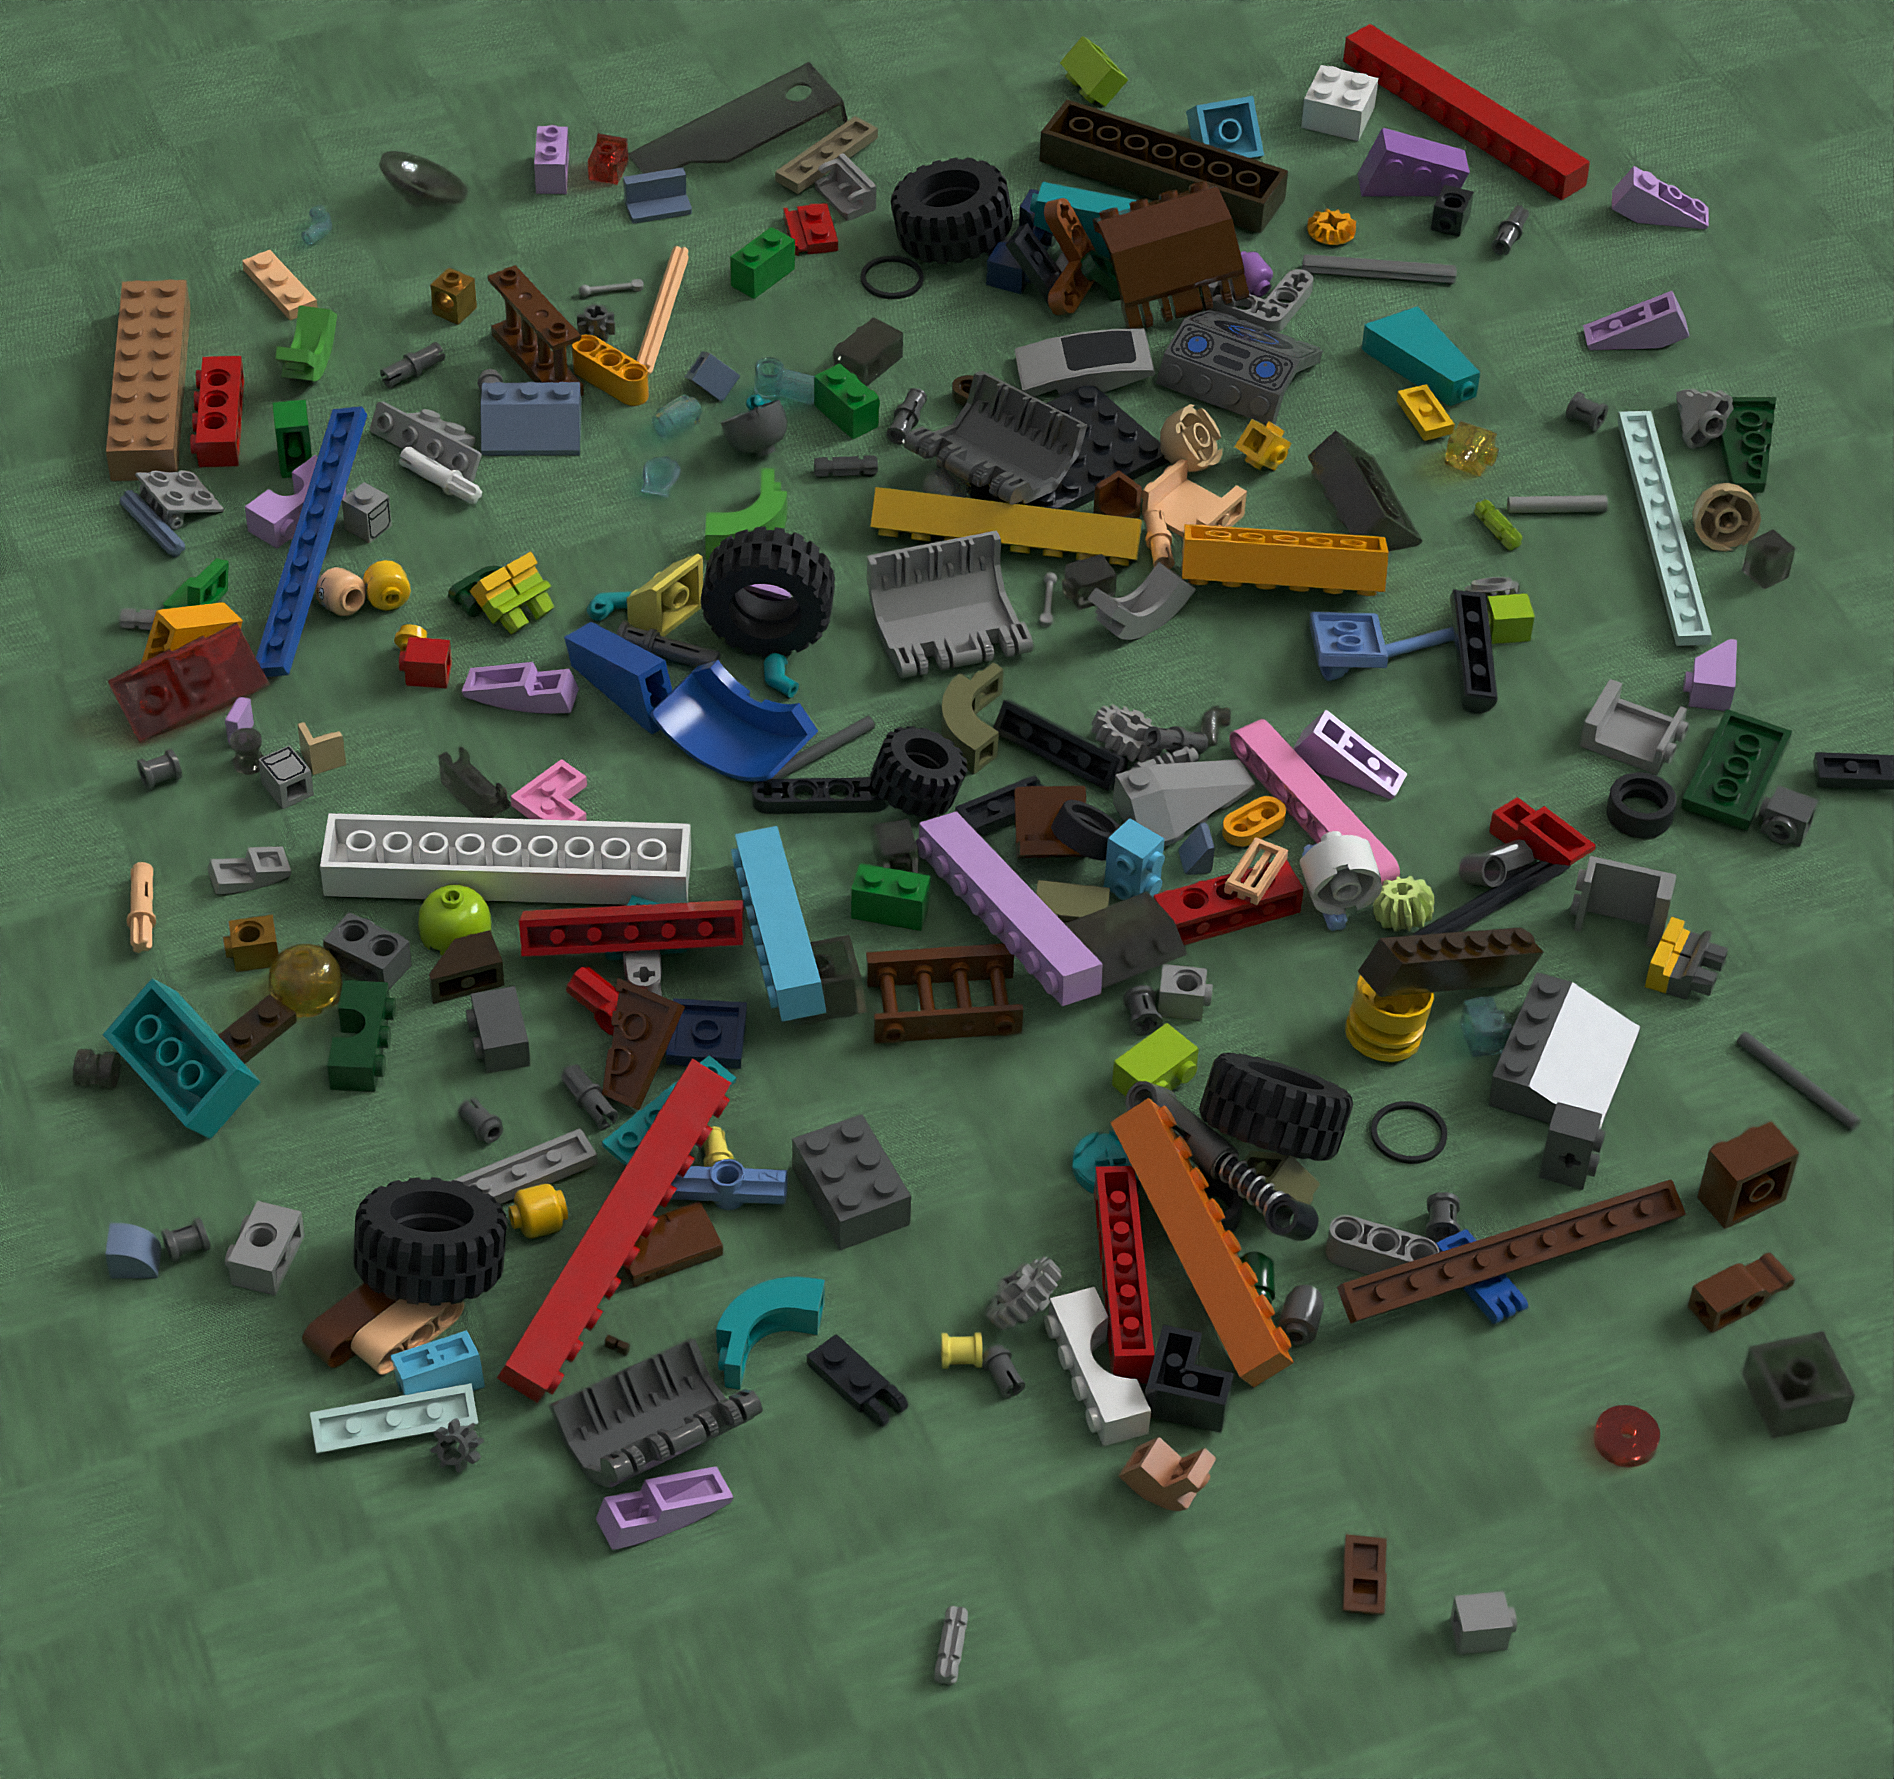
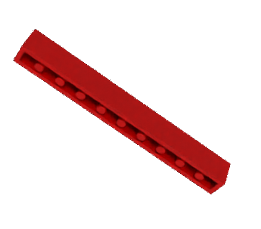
M1368 24L1346 37L1343 62L1360 73L1378 78L1379 85L1560 200H1564L1586 186L1590 166L1589 160L1372 24Z
M692 1058L506 1361L497 1379L536 1403L540 1401L545 1392L551 1395L554 1394L565 1376L559 1369L565 1360L572 1363L584 1342L578 1339L583 1329L585 1328L591 1332L603 1313L602 1310L597 1308L601 1299L605 1297L610 1300L622 1280L616 1277L621 1266L629 1269L640 1251L635 1246L636 1241L640 1235L644 1238L649 1236L659 1219L653 1215L658 1205L665 1208L677 1189L671 1185L675 1176L678 1175L683 1178L695 1158L689 1155L694 1145L699 1148L703 1146L713 1129L707 1125L713 1115L719 1119L728 1105L730 1099L725 1096V1093L731 1085L730 1081Z

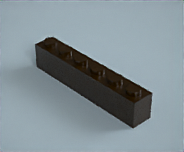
M1522 927L1387 937L1378 940L1359 968L1358 973L1379 997L1522 984L1544 952L1534 942L1533 935Z

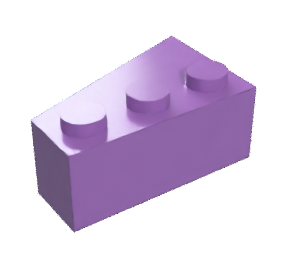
M1382 127L1358 172L1361 196H1439L1444 184L1461 188L1470 172L1465 150Z

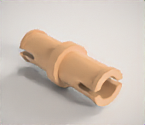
M1158 508L1149 509L1144 513L1143 519L1147 529L1145 541L1152 553L1153 566L1155 568L1158 562L1171 569L1175 561L1170 546L1172 544V535L1166 528L1165 514L1163 510H1160L1158 513Z

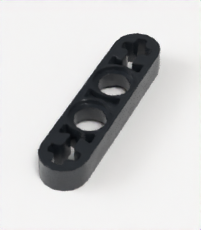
M870 777L769 779L756 782L752 788L753 808L763 814L873 813L886 809L889 802L882 800L878 796L879 792L874 790L872 786L873 781L870 780ZM839 791L846 793L848 796L844 799H834L830 794ZM807 792L812 797L807 800H799L795 798V794ZM764 795H771V798H764Z

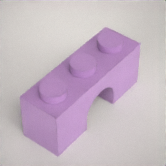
M314 455L292 471L295 495L281 496L268 489L245 506L248 532L275 548H279L293 538L318 456ZM345 488V491H344L343 498H344L345 496H347V495H346V488Z

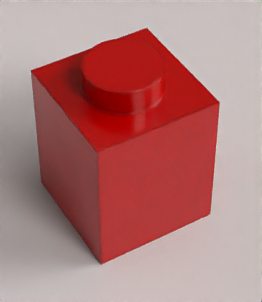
M409 637L406 651H400L399 671L405 672L406 686L447 689L452 668L450 640Z

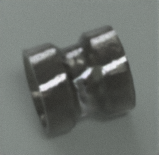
M80 1048L76 1053L73 1065V1081L75 1086L88 1087L91 1084H99L102 1089H115L120 1076V1054L111 1051L95 1054L92 1049Z

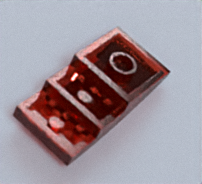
M237 622L207 638L203 635L174 651L168 649L108 680L140 743L203 718L235 703L238 697L245 698L270 685Z

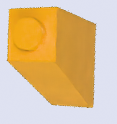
M224 602L156 610L140 669L143 672L149 671L194 651L196 656L205 655L213 661L235 649L243 620Z

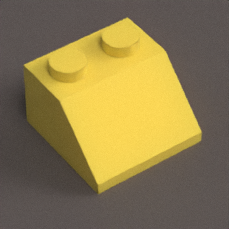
M697 553L674 562L662 572H658L653 579L641 588L634 590L627 597L628 622L634 627L643 630L656 629L660 632V636H666L700 610L703 588V556Z

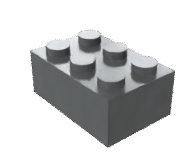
M863 1114L792 1138V1168L839 1250L910 1225L911 1195Z

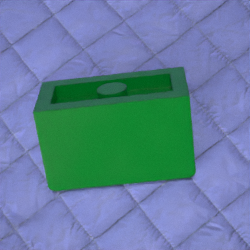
M216 558L197 577H189L163 603V609L217 603L228 592L229 561Z

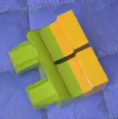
M531 551L479 580L470 590L493 624L501 621L511 635L529 623L521 608L527 605L536 620L555 608L547 594V591L552 586L548 581H543L535 567L538 562Z

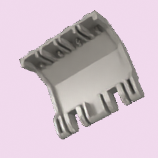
M997 530L867 556V585L875 626L891 663L895 665L901 679L916 676L917 671L920 675L927 674L928 661L926 657L934 656L940 670L949 669V666L956 668L981 663L982 657L985 662L993 660L994 649L991 644L999 643L1005 657L1014 656L1015 652L1017 655L1033 652V641L1025 622H1019L1005 592L1000 567L1001 538Z

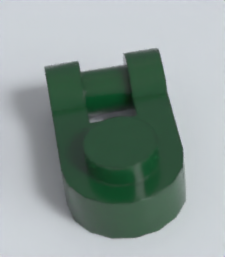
M1090 250L1081 258V272L1089 281L1095 280L1103 286L1110 300H1120L1113 265L1096 251Z
M495 565L487 566L451 586L448 591V598L457 605H463V611L469 616H478L483 609L473 595H470V590L479 580L502 567Z

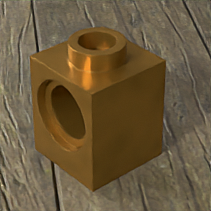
M448 268L430 284L432 312L434 315L459 325L477 308L475 278Z
M273 915L228 921L230 936L223 937L226 958H234L236 972L280 966Z

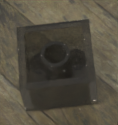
M850 935L810 942L821 979L826 1013L793 1019V1026L813 1025L821 1021L840 1017L848 1018L855 1014L867 1012L861 974Z
M1824 1331L1749 1347L1742 1377L1772 1439L1847 1422L1856 1394Z

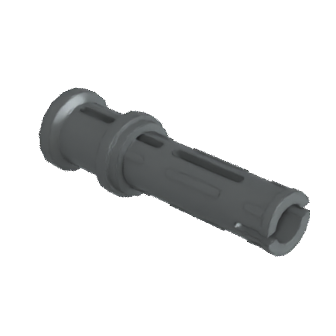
M623 621L617 631V635L658 657L693 667L715 660L720 661L721 655L719 651L705 649L660 636V632L656 629L651 628L647 631L631 626L630 622Z

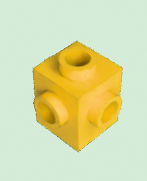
M1251 419L1234 447L1246 454L1247 456L1244 460L1255 468L1261 470L1263 466H1266L1275 471L1277 466L1286 459L1288 449L1292 443L1282 437L1285 431L1272 422L1268 421L1265 426Z

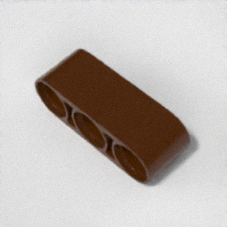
M363 1283L313 1320L305 1329L302 1342L329 1367L337 1368L356 1355L351 1349V1342L356 1333L396 1301L387 1298L383 1292L376 1293L368 1284Z

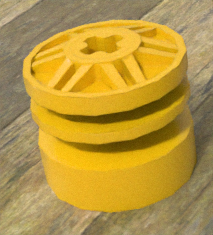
M1360 975L1345 1023L1347 1039L1363 1055L1378 1061L1396 1062L1408 1059L1418 1051L1421 1044L1426 1021L1434 1001V992L1379 997Z

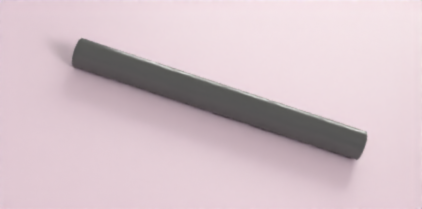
M866 716L794 755L771 779H781L872 730L875 727L872 718Z
M1746 1031L1739 1036L1737 1044L1848 1129L1853 1131L1859 1126L1861 1119L1765 1045Z

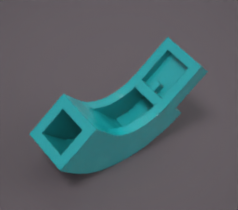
M783 1277L768 1280L747 1289L728 1305L716 1328L717 1353H720L718 1370L724 1371L725 1388L741 1389L749 1353L753 1346L765 1336L781 1331L818 1335L825 1304V1280L809 1277Z

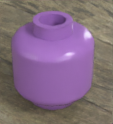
M1242 251L1241 256L1249 294L1262 297L1271 288L1270 281L1273 277V271L1258 253Z

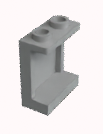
M1609 679L1584 722L1580 746L1658 775L1664 763H1671L1677 749L1675 743L1677 741L1683 742L1689 728V723L1685 722L1687 708L1680 706L1676 715L1672 718L1620 699L1623 683Z

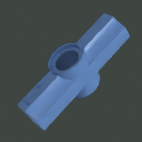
M732 1159L718 1161L712 1167L690 1166L683 1178L676 1175L671 1185L677 1189L671 1199L713 1201L717 1207L724 1210L737 1209L744 1203L785 1204L787 1199L788 1173L787 1170L744 1168L741 1163Z

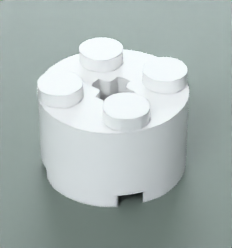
M1338 831L1328 832L1321 837V842L1314 845L1300 859V866L1310 897L1316 909L1322 913L1329 915L1346 914L1344 908L1355 905L1358 911L1370 905L1382 891L1381 876L1370 843L1361 837L1342 835Z

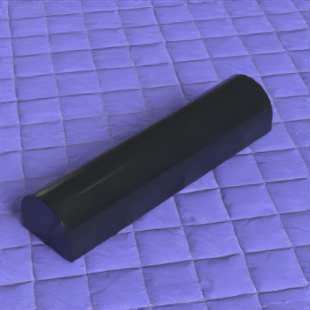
M1453 589L1450 595V606L1461 703L1465 711L1481 714L1493 709L1498 701L1486 594Z
M1010 699L1003 701L993 729L999 732L1000 736L1107 791L1114 789L1115 775L1126 772L1128 765L1126 758Z

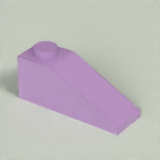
M1673 291L1583 325L1589 350L1662 348L1690 337L1685 315Z
M1327 710L1321 713L1303 730L1293 747L1296 753L1316 772L1388 799H1393L1396 796L1407 775L1406 772Z

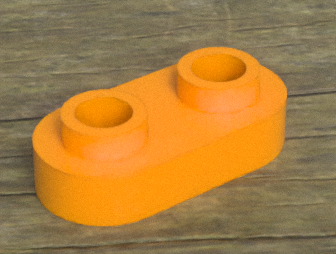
M1263 796L1229 813L1224 818L1223 838L1229 844L1240 847L1250 845L1255 837L1262 839L1284 825L1286 806L1281 800L1271 796Z

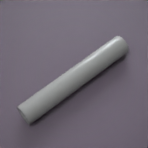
M1606 495L1507 498L1508 513L1607 512L1608 508Z

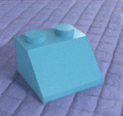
M1253 96L1196 105L1186 111L1192 140L1248 158L1264 156Z

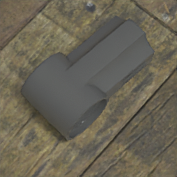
M1518 839L1481 854H1467L1463 857L1459 866L1461 880L1465 884L1473 886L1498 887L1505 879L1530 867L1532 862H1534L1533 852L1527 846L1525 840Z

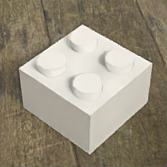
M1321 65L1304 98L1301 128L1359 141L1375 108L1378 78L1364 73L1341 70L1334 66Z

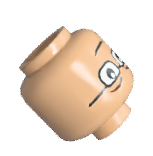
M334 567L328 569L317 581L315 592L319 604L339 616H349L356 613L365 602L366 589L363 580L344 568Z

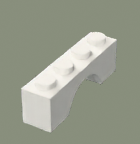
M1095 1287L1050 1298L1049 1315L1044 1317L1046 1331L1050 1339L1056 1338L1059 1345L1058 1356L1064 1370L1069 1369L1071 1372L1073 1392L1078 1401L1083 1400L1087 1408L1086 1420L1091 1432L1098 1433L1103 1446L1149 1434L1151 1409L1137 1379L1122 1378L1108 1373L1097 1364L1092 1356L1094 1350L1106 1341L1108 1315Z

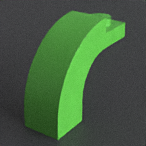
M299 306L296 330L291 347L277 346L275 359L283 364L281 377L307 381H318L322 377L333 346L337 314L331 309Z
M761 468L760 496L750 507L737 512H706V560H709L714 548L720 546V542L729 536L735 538V533L747 529L751 532L754 531L755 527L765 526L766 530H774L775 527L785 528L787 522V491H781V482H775V468Z

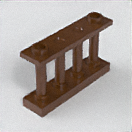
M516 265L488 275L489 283L505 300L506 320L491 325L492 336L535 383L580 382L567 368L566 346L581 340L579 332ZM580 382V392L582 396L584 395V385Z
M1004 943L866 952L867 988L880 987L883 1013L874 1014V1044L1022 1034L1023 1004L1009 1005L1005 979L1013 978L1015 955L1009 953ZM990 980L994 1006L972 1007L968 981ZM954 982L957 1008L935 1010L932 983ZM917 984L920 1011L898 1012L895 986Z

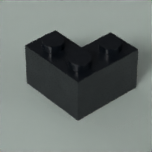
M1163 1324L1146 1386L1145 1398L1151 1409L1150 1417L1222 1433L1230 1403L1234 1373L1198 1365L1202 1339L1201 1332Z

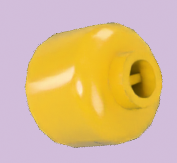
M389 560L378 561L369 566L365 571L363 582L366 595L374 607L379 610L390 611L401 607L409 599L411 592L410 583L405 571L398 563Z
M547 1183L518 1190L515 1193L514 1205L508 1207L509 1219L513 1229L520 1228L523 1235L529 1239L559 1232L563 1221L568 1220L567 1205L562 1191L555 1190L552 1185Z

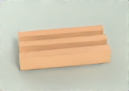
M1255 837L1226 881L1224 892L1230 895L1233 891L1238 892L1237 898L1244 900L1248 896L1251 898L1250 903L1258 905L1287 860L1288 850ZM1260 849L1265 850L1244 884L1240 883L1239 881ZM1273 854H1275L1276 856L1274 857L1273 861L1263 874L1262 878L1260 879L1256 887L1253 888V885L1255 884L1256 880L1268 864Z

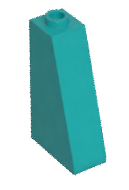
M1042 182L1039 194L1033 193L1030 204V212H1035L1034 226L1052 233L1044 216L1045 204L1051 200L1065 198L1071 204L1096 252L1111 259L1102 235L1094 230L1092 219L1100 217L1099 212L1109 208L1117 207L1118 211L1129 209V203L1136 200Z
M1418 306L1364 324L1361 349L1374 359L1417 386L1427 384L1435 397L1449 406L1477 397L1480 371Z

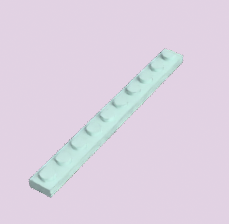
M1651 411L1619 412L1617 422L1676 646L1710 645L1712 634Z

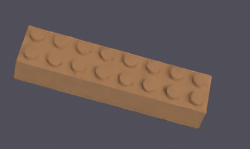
M135 280L122 282L106 445L111 481L139 480L135 476L136 473L152 471L178 472L191 311L187 280Z

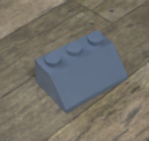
M580 382L482 383L481 455H580L582 415Z

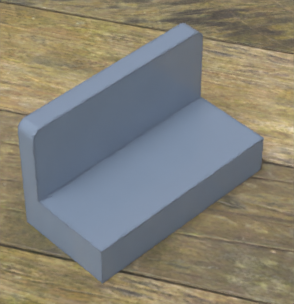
M683 168L623 177L624 203L632 223L692 214V207L686 195V174Z

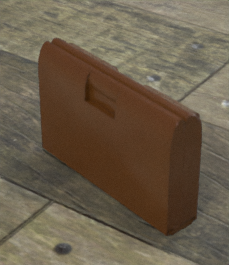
M698 1201L656 1216L659 1219L649 1236L644 1238L640 1235L635 1243V1246L640 1251L629 1269L623 1268L633 1287L722 1256L723 1243L705 1209Z

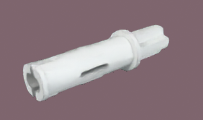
M406 447L402 450L400 454L402 459H399V464L440 486L445 494H454L470 504L477 503L478 499L481 498L482 491L479 486L463 478L460 471H451L412 447Z

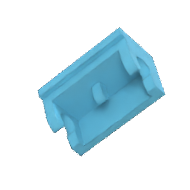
M467 1330L390 1355L398 1390L403 1392V1396L472 1383L473 1391L485 1387L480 1356Z

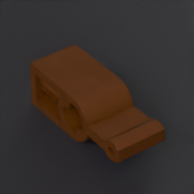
M1771 1252L1765 1253L1758 1260L1746 1266L1742 1263L1734 1264L1693 1285L1687 1307L1713 1334L1755 1312L1764 1304L1767 1298L1791 1288L1794 1285L1795 1278Z

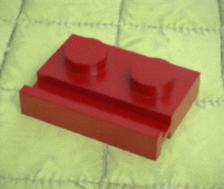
M827 203L797 206V210L789 211L788 207L783 208V219L788 236L795 239V256H799V252L807 251L808 254L838 251V238Z

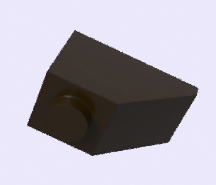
M490 930L453 940L429 973L433 1004L505 986L503 961Z

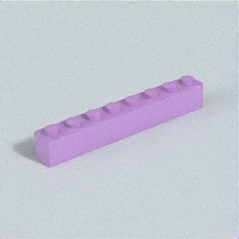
M957 811L919 823V838L916 840L919 856L925 859L935 869L936 874L952 887L955 895L960 896L966 902L972 913L980 917L988 926L990 932L1006 945L1010 954H1014L1021 961L1027 972L1035 976L1048 994H1051L1062 1006L1101 994L1103 964Z

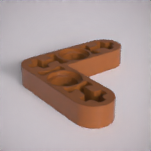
M1065 198L1048 201L1044 207L1045 220L1069 262L1048 294L1049 307L1056 316L1073 313L1095 281H1089L1081 272L1080 266H1082L1081 258L1090 250H1096L1071 204Z

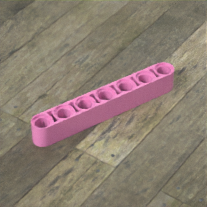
M1265 719L1257 720L1230 733V745L1237 758L1275 798H1278L1285 804L1287 812L1317 844L1321 842V837L1324 834L1332 831H1338L1342 835L1361 837L1370 843L1381 876L1382 886L1384 880L1393 881L1396 880L1397 876L1400 877L1399 865L1394 856Z

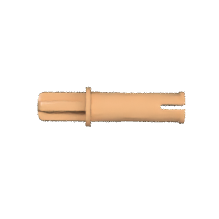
M138 862L130 870V913L126 921L130 928V944L136 953L149 951L152 948V928L156 925V916L153 914V867L146 862Z

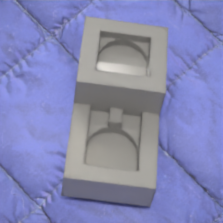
M283 846L248 847L245 858L210 859L208 873L216 894H230L253 890L279 882L290 877L291 868Z

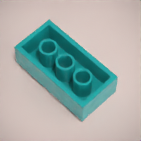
M153 978L102 1034L187 1128L209 1139L218 1132L261 1083L177 991Z

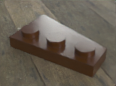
M617 978L616 991L619 992L617 1010L613 1011L611 1025L614 1026L612 1047L607 1052L602 1095L640 1110L685 1006Z

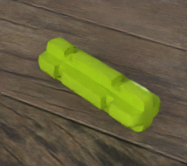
M1484 499L1475 504L1474 514L1481 521H1484L1483 523L1501 540V543L1508 550L1521 546L1523 536L1516 528H1513V525L1498 509H1495L1496 507L1489 500Z

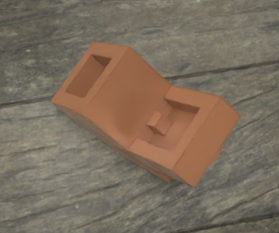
M1157 1437L1136 1447L1119 1477L1143 1499L1167 1510L1183 1511L1188 1509L1197 1492L1203 1489L1210 1480L1211 1475L1208 1472L1216 1458L1206 1448L1182 1458L1160 1437Z

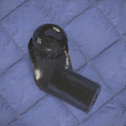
M1214 705L1202 715L1201 732L1206 734L1208 738V747L1215 746L1218 743V725H1230V708H1219V705Z

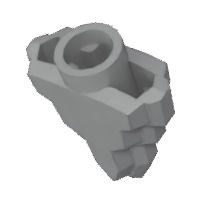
M1683 389L1681 392H1676L1677 407L1681 414L1682 439L1690 449L1704 447L1711 438L1719 437L1725 431L1726 419L1734 409L1731 396L1722 390L1715 393L1710 390L1700 393L1696 389Z

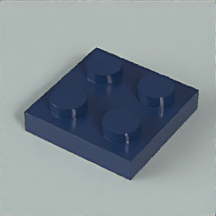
M673 998V1001L685 1006L668 1044L666 1065L688 1066L692 1058L700 1063L710 1055L724 1068L741 1069L747 1020V1002Z

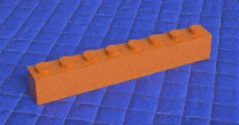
M1147 1098L1111 1121L1110 1123L1239 1377L1251 1386L1256 1387L1293 1364L1294 1362L1288 1352V1349L1292 1347L1291 1342L1281 1327H1275L1271 1319L1275 1315L1274 1309L1263 1294L1259 1296L1254 1286L1258 1279L1247 1262L1242 1263L1237 1252L1242 1250L1234 1234L1230 1230L1226 1231L1223 1227L1221 1220L1225 1219V1215L1213 1198L1209 1200L1204 1190L1209 1187L1208 1182L1197 1167L1193 1169L1188 1159L1193 1154L1186 1141L1181 1136L1177 1138L1172 1128L1177 1123L1169 1109L1165 1105L1159 1107L1151 1099Z

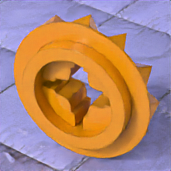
M1326 208L1324 212L1315 211L1313 217L1308 218L1307 231L1318 242L1328 245L1344 244L1354 238L1356 234V221L1351 219L1349 213L1341 214L1339 209L1330 211Z

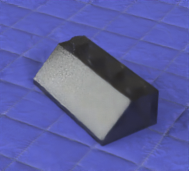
M1335 430L1307 456L1313 466L1311 470L1313 476L1325 487L1323 494L1338 510L1335 513L1336 517L1349 529L1350 533L1347 535L1385 537L1388 552L1419 546L1423 542L1373 455Z

